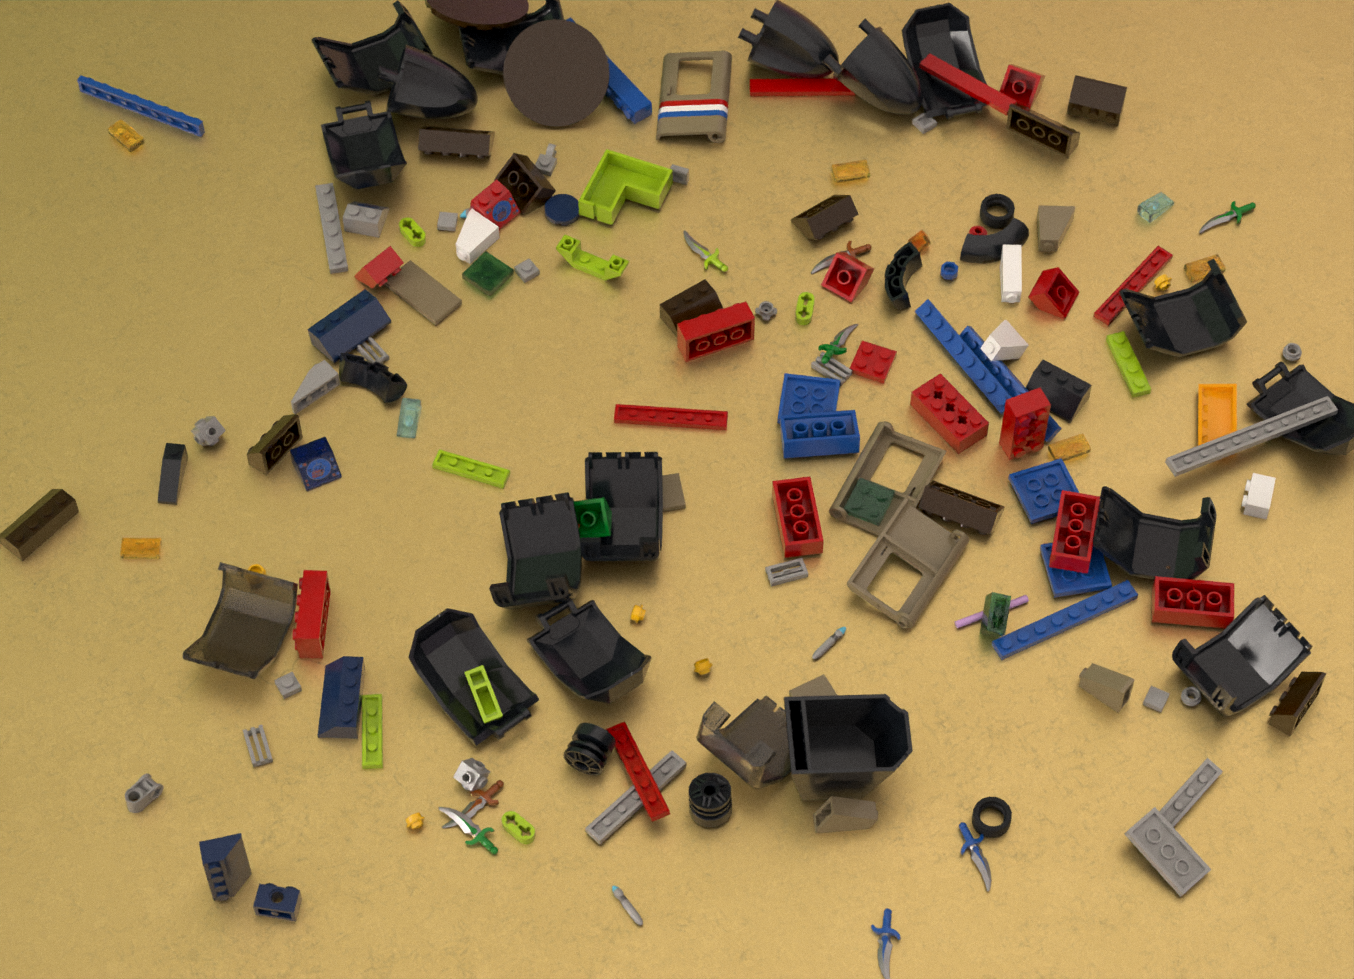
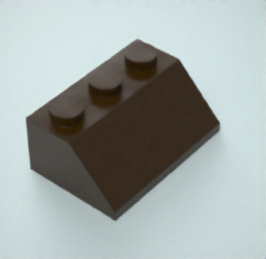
M1075 75L1067 114L1118 126L1123 112L1127 87Z
M513 153L494 179V181L497 179L510 191L522 215H526L545 205L547 200L556 192L555 188L529 157L522 154Z
M832 195L792 218L791 221L807 239H815L817 241L824 238V234L827 232L838 230L841 224L852 222L853 218L859 214L851 195Z
M704 279L661 303L660 318L677 337L678 323L724 308L716 291Z
M297 414L284 415L279 421H276L272 428L261 436L259 442L248 450L247 459L249 465L267 476L303 438L299 416Z
M1301 672L1298 678L1294 676L1288 686L1290 687L1289 691L1282 693L1279 702H1281L1279 706L1275 705L1269 714L1271 716L1269 725L1291 736L1319 695L1326 673Z

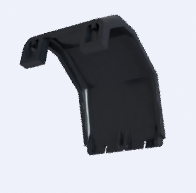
M399 0L393 3L398 13L395 23L380 34L351 44L322 37L312 38L311 41L338 88L373 96L390 91L392 83L378 80L377 72H380L378 70L379 66L395 71L405 45L418 48L433 55L410 12Z
M545 0L544 6L533 13L527 14L525 20L513 27L505 29L492 27V30H477L475 26H467V28L458 26L466 65L470 69L503 75L506 54L513 41L521 32L541 21L564 20L560 0Z
M1214 258L1207 262L1211 268L1210 272L1201 282L1190 288L1156 297L1129 289H1123L1119 292L1146 348L1179 358L1217 348L1234 339L1246 325L1247 319Z
M588 452V457L585 458L586 500L604 497L612 511L610 536L581 537V555L585 560L656 561L661 557L663 477L662 457L658 456V452H644L645 456H641V452H625V457H622V452H606V457H603L602 452Z
M1102 487L1092 542L1096 549L1132 576L1155 580V576L1195 580L1209 568L1217 516L1215 506L1210 497L1202 499L1201 515L1198 518L1178 520L1142 513L1112 488Z
M568 492L555 494L556 500L553 499L552 495L536 497V503L534 498L518 500L519 506H517L515 501L501 503L502 509L499 515L508 562L506 582L491 584L489 588L493 601L497 606L514 610L572 601L577 597L581 585L582 572L581 538L574 499L570 497Z
M1263 595L1261 598H1255L1220 634L1198 648L1194 649L1186 639H1182L1172 652V659L1175 664L1224 717L1245 710L1274 691L1311 654L1310 650L1313 646L1304 636L1300 639L1298 638L1301 633L1291 622L1286 623L1287 618L1278 608H1275L1274 611L1272 610L1274 604L1266 595Z

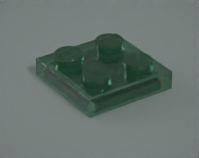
M485 251L462 273V278L488 296H491L514 274V269Z
M859 478L844 510L849 515L879 526L895 495V491Z

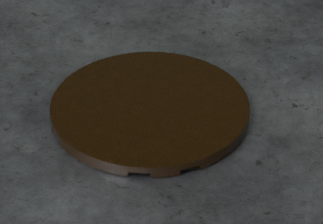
M425 0L426 7L430 8L431 13L439 19L464 28L475 26L477 30H492V27H500V29L513 27L525 20L529 10L527 0Z
M557 19L538 22L521 32L513 41L506 54L503 69L505 88L514 106L524 116L534 122L557 127L577 123L589 116L603 100L608 88L610 74L608 59L599 40L583 26L571 21Z

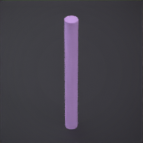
M1027 595L1011 600L1009 609L1029 602ZM1004 603L955 621V626L958 629L1003 612Z

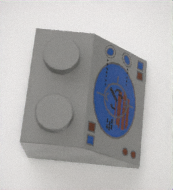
M356 201L347 204L343 215L344 231L379 238L389 208Z

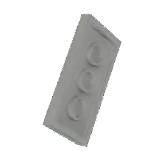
M1155 807L1124 833L1180 897L1211 870Z

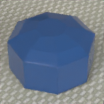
M945 262L941 265L940 275L944 279L953 280L958 275V266L954 262Z

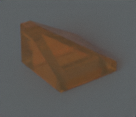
M923 230L908 240L919 252L931 244L927 233Z

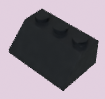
M1043 359L1034 370L1026 389L1031 391L1041 387L1051 404L1050 413L1071 423L1089 399L1092 385Z

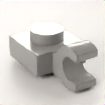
M549 143L546 154H540L535 164L542 174L548 176L552 175L557 164V158H554L557 153L555 150L556 145Z

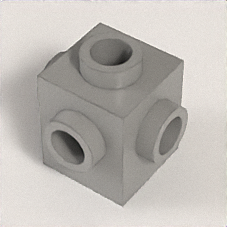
M207 416L205 419L198 420L195 423V428L191 430L194 440L202 446L216 444L219 441V436L226 431L215 416Z
M470 758L461 761L453 778L459 781L464 789L474 791L482 789L487 784V777L490 771L485 768L482 762Z

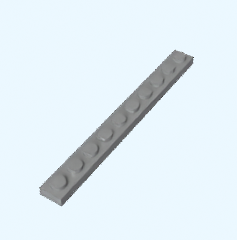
M1326 396L1166 458L1165 463L1176 477L1336 415L1338 409L1331 399Z

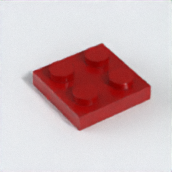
M862 340L849 369L852 370V374L884 384L897 356V351Z

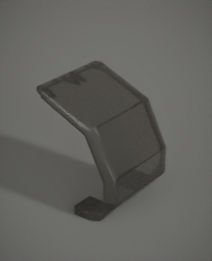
M220 562L218 570L223 571L218 603L203 635L183 652L182 657L190 662L256 679L276 660L290 629L297 605L298 584Z
M767 695L762 700L756 699L722 729L720 728L731 715L715 701L705 711L697 732V741L752 788L760 789L781 782L791 773L785 710L779 707L774 712L773 710L776 708L777 703Z

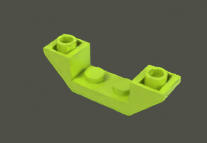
M565 234L556 246V250L572 267L602 280L621 276L629 264L628 260L614 254L607 261L581 250L580 240Z

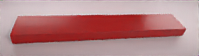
M930 53L919 65V68L1006 116L1009 112V105L1017 103L1016 100Z
M834 78L750 79V96H855L854 92Z
M1157 246L1094 312L1093 317L1109 326L1126 308L1119 292L1123 289H1129L1140 293L1169 263L1173 254Z
M615 404L614 423L727 431L728 411Z
M624 721L607 728L606 730L616 740L615 749L651 822L670 815V810L626 722Z

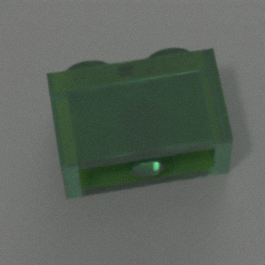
M995 592L986 595L980 634L996 638L1005 635L1011 596Z

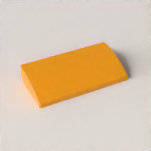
M1199 384L1198 446L1237 431V384Z

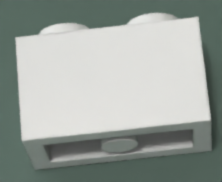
M1253 473L1251 480L1247 479L1245 491H1248V495H1244L1241 505L1245 507L1244 515L1267 519L1276 478Z

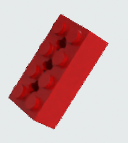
M745 301L724 309H718L709 314L700 315L697 318L684 320L677 324V346L685 362H689L754 340L755 317Z
M941 373L911 392L910 405L957 454H960L987 436L989 422Z
M1041 387L1009 398L1005 402L999 444L1009 460L1021 458L1030 452H1037L1044 446L1051 404Z
M811 476L772 481V497L784 558L823 553L824 540Z
M1065 490L1061 491L1049 567L1088 574L1100 496Z
M304 570L303 578H299L301 594L297 595L299 611H295L297 628L293 629L292 638L295 640V650H298L299 658L323 659L331 596L328 572Z
M1155 576L1152 588V622L1226 628L1234 620V583Z

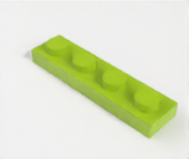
M1125 332L1107 335L1106 341L1132 397L1150 394L1151 387Z

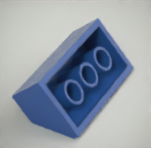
M855 410L780 415L781 443L784 458L859 453L860 434Z

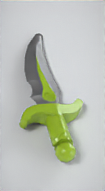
M685 230L683 231L684 238L690 248L700 254L701 258L706 259L704 262L705 269H708V265L714 264L723 272L728 271V266L718 259V248L715 249L714 254H711L708 248L695 241Z

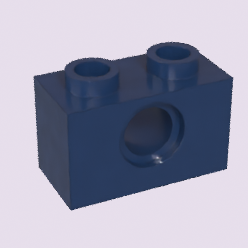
M266 883V885L259 884L253 905L255 915L296 921L302 901L301 892L292 886L284 888L272 883ZM276 899H283L279 903L274 902Z

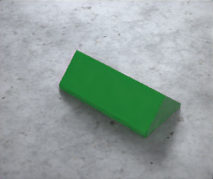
M604 497L574 501L577 521L580 524V538L611 535L612 511Z

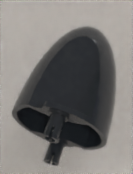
M776 0L769 14L757 8L754 9L750 18L763 23L759 34L757 33L756 35L742 28L738 36L739 39L752 44V50L747 62L778 74L807 79L822 78L833 73L823 64L824 59L828 55H831L839 63L837 50L829 37L809 18L779 0Z
M865 18L858 27L868 36L858 44L841 65L831 55L824 59L823 64L833 72V78L836 81L839 80L871 105L898 115H909L917 112L923 102L922 86L917 73L900 49L883 32V29L881 27L875 28Z
M405 45L395 71L382 66L378 68L380 71L377 72L378 80L392 83L386 107L388 112L422 119H451L468 114L477 105L478 95L475 87L460 71L440 58L418 48Z

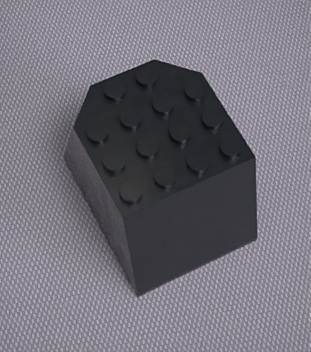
M886 694L784 697L791 776L801 800H828L831 796L862 799L893 774L913 751L908 712L893 703Z

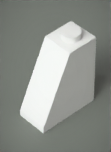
M470 209L456 242L458 258L471 264L500 238L499 227L474 209Z
M1003 245L1000 261L1002 302H1020L1022 292L1021 245Z
M1004 320L989 335L980 349L991 361L1019 359L1029 345L1011 324Z

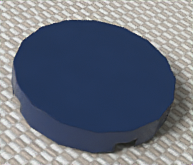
M568 194L552 196L545 204L547 220L552 224H561V226L572 224L579 217L578 200Z

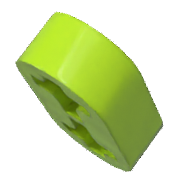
M406 217L400 220V232L414 247L423 246L426 243V235L422 228L412 218Z
M803 292L798 297L795 319L800 325H807L812 320L815 302L812 293ZM805 300H808L807 305H804ZM803 312H806L805 318L802 317Z
M514 811L504 813L502 816L504 830L522 844L532 843L535 839L534 827ZM508 819H509V820H513V819H514V820H515V825H514L513 823H509V824H508V823H507V820H508ZM522 831H524L525 833H527V832L529 831V832H530V836H528V835L523 836V835H522Z

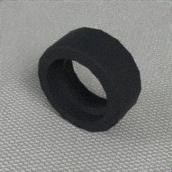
M991 194L985 197L980 207L981 221L988 227L995 229L1008 226L1014 217V203L1009 197L1002 194ZM991 206H1000L1005 208L1008 213L997 217L989 214L986 210Z
M998 797L982 798L976 803L972 814L974 829L987 838H996L1005 834L1010 827L1012 811L1009 805ZM988 808L996 809L1003 814L1004 821L998 826H988L980 820L981 811Z

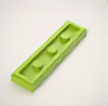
M440 449L432 464V467L502 489H504L510 476V470Z
M382 694L362 695L363 769L383 768Z

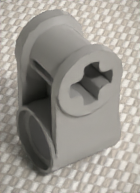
M148 773L144 774L125 792L127 808L132 813L143 811L147 805L161 795L164 786L152 780L151 775Z

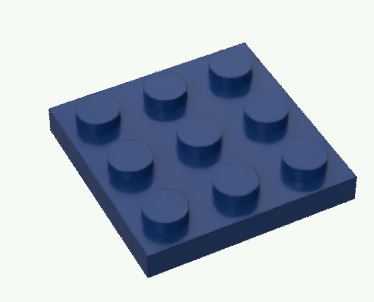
M785 373L777 423L780 424V415L836 411L840 380Z
M1062 458L1009 474L1008 477L1031 524L1057 516L1062 490L1079 493Z
M1053 543L1040 545V551L1054 598L1106 590L1112 587L1103 553L1096 549L1094 544L1088 574L1049 567Z

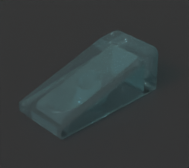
M1160 192L1140 203L1137 213L1151 223L1175 202Z
M402 398L397 437L416 438L422 408L420 399Z

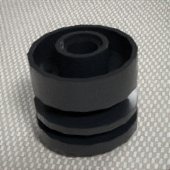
M580 723L563 757L572 768L579 772L592 776L600 775L607 763V758L611 755L616 745V740L607 730L591 723Z
M704 773L694 778L689 785L690 815L698 825L717 827L723 825L732 814L731 786L724 776L717 773Z

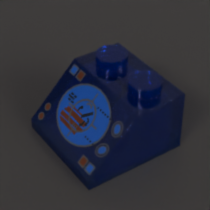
M326 437L290 450L292 463L306 491L342 478L334 453Z

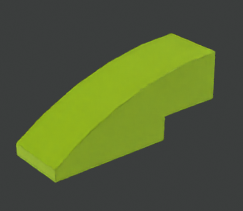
M482 665L464 672L484 724L502 718L501 709L484 666Z

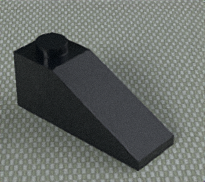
M166 443L162 459L158 503L177 505L188 461V454L184 444Z

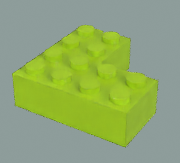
M606 149L578 201L579 215L591 219L597 217V221L613 225L626 199L660 209L673 184V170Z

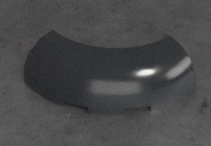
M1013 218L1006 228L994 234L972 235L967 233L960 260L971 263H983V261L989 260L999 261L1001 260L1003 245H1021L1022 247L1029 237V229L1022 221Z
M911 242L905 244L894 254V259L887 265L884 275L887 296L892 305L899 310L911 307L906 285L910 277L922 267L920 252Z
M341 353L339 361L340 381L365 387L379 395L384 403L396 401L405 393L407 383L398 373L394 375L389 372V367L377 361L374 364L364 360L365 357Z

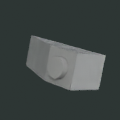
M325 360L315 364L309 370L291 400L294 414H297L340 385L338 373Z

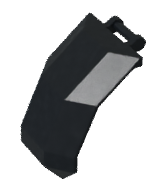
M951 3L916 9L902 28V37L907 60L917 73L922 86V106L927 118L945 114L947 119H952L953 116L972 112L981 113L982 106H987L986 104L919 68L920 63L930 53L987 85L980 69L969 16Z
M370 100L362 104L342 108L341 106L335 107L338 121L321 124L335 178L356 190L392 183L406 166L407 161H405L399 146L391 112L386 111L373 114ZM367 111V116L343 120L344 114Z
M1279 362L1275 365L1274 369L1252 382L1259 395L1248 402L1247 406L1263 420L1328 396L1338 409L1336 415L1284 434L1282 437L1312 451L1335 456L1346 455L1354 449V403L1335 396L1306 370L1304 364L1298 365L1289 372L1283 362ZM1280 374L1282 378L1267 389L1265 384Z
M573 600L562 602L547 612L535 616L543 630L526 639L553 675L579 698L610 704L644 682L651 656L643 654L623 638L600 611L594 600H590L579 608H576ZM568 608L570 614L549 626L547 620Z
M447 608L415 630L408 657L412 666L443 711L474 745L477 746L491 735L500 740L506 732L517 724L531 718L528 708L539 701L537 694L532 692L505 663L479 626L473 613ZM482 665L485 668L503 715L502 718L486 724L483 722L464 673Z

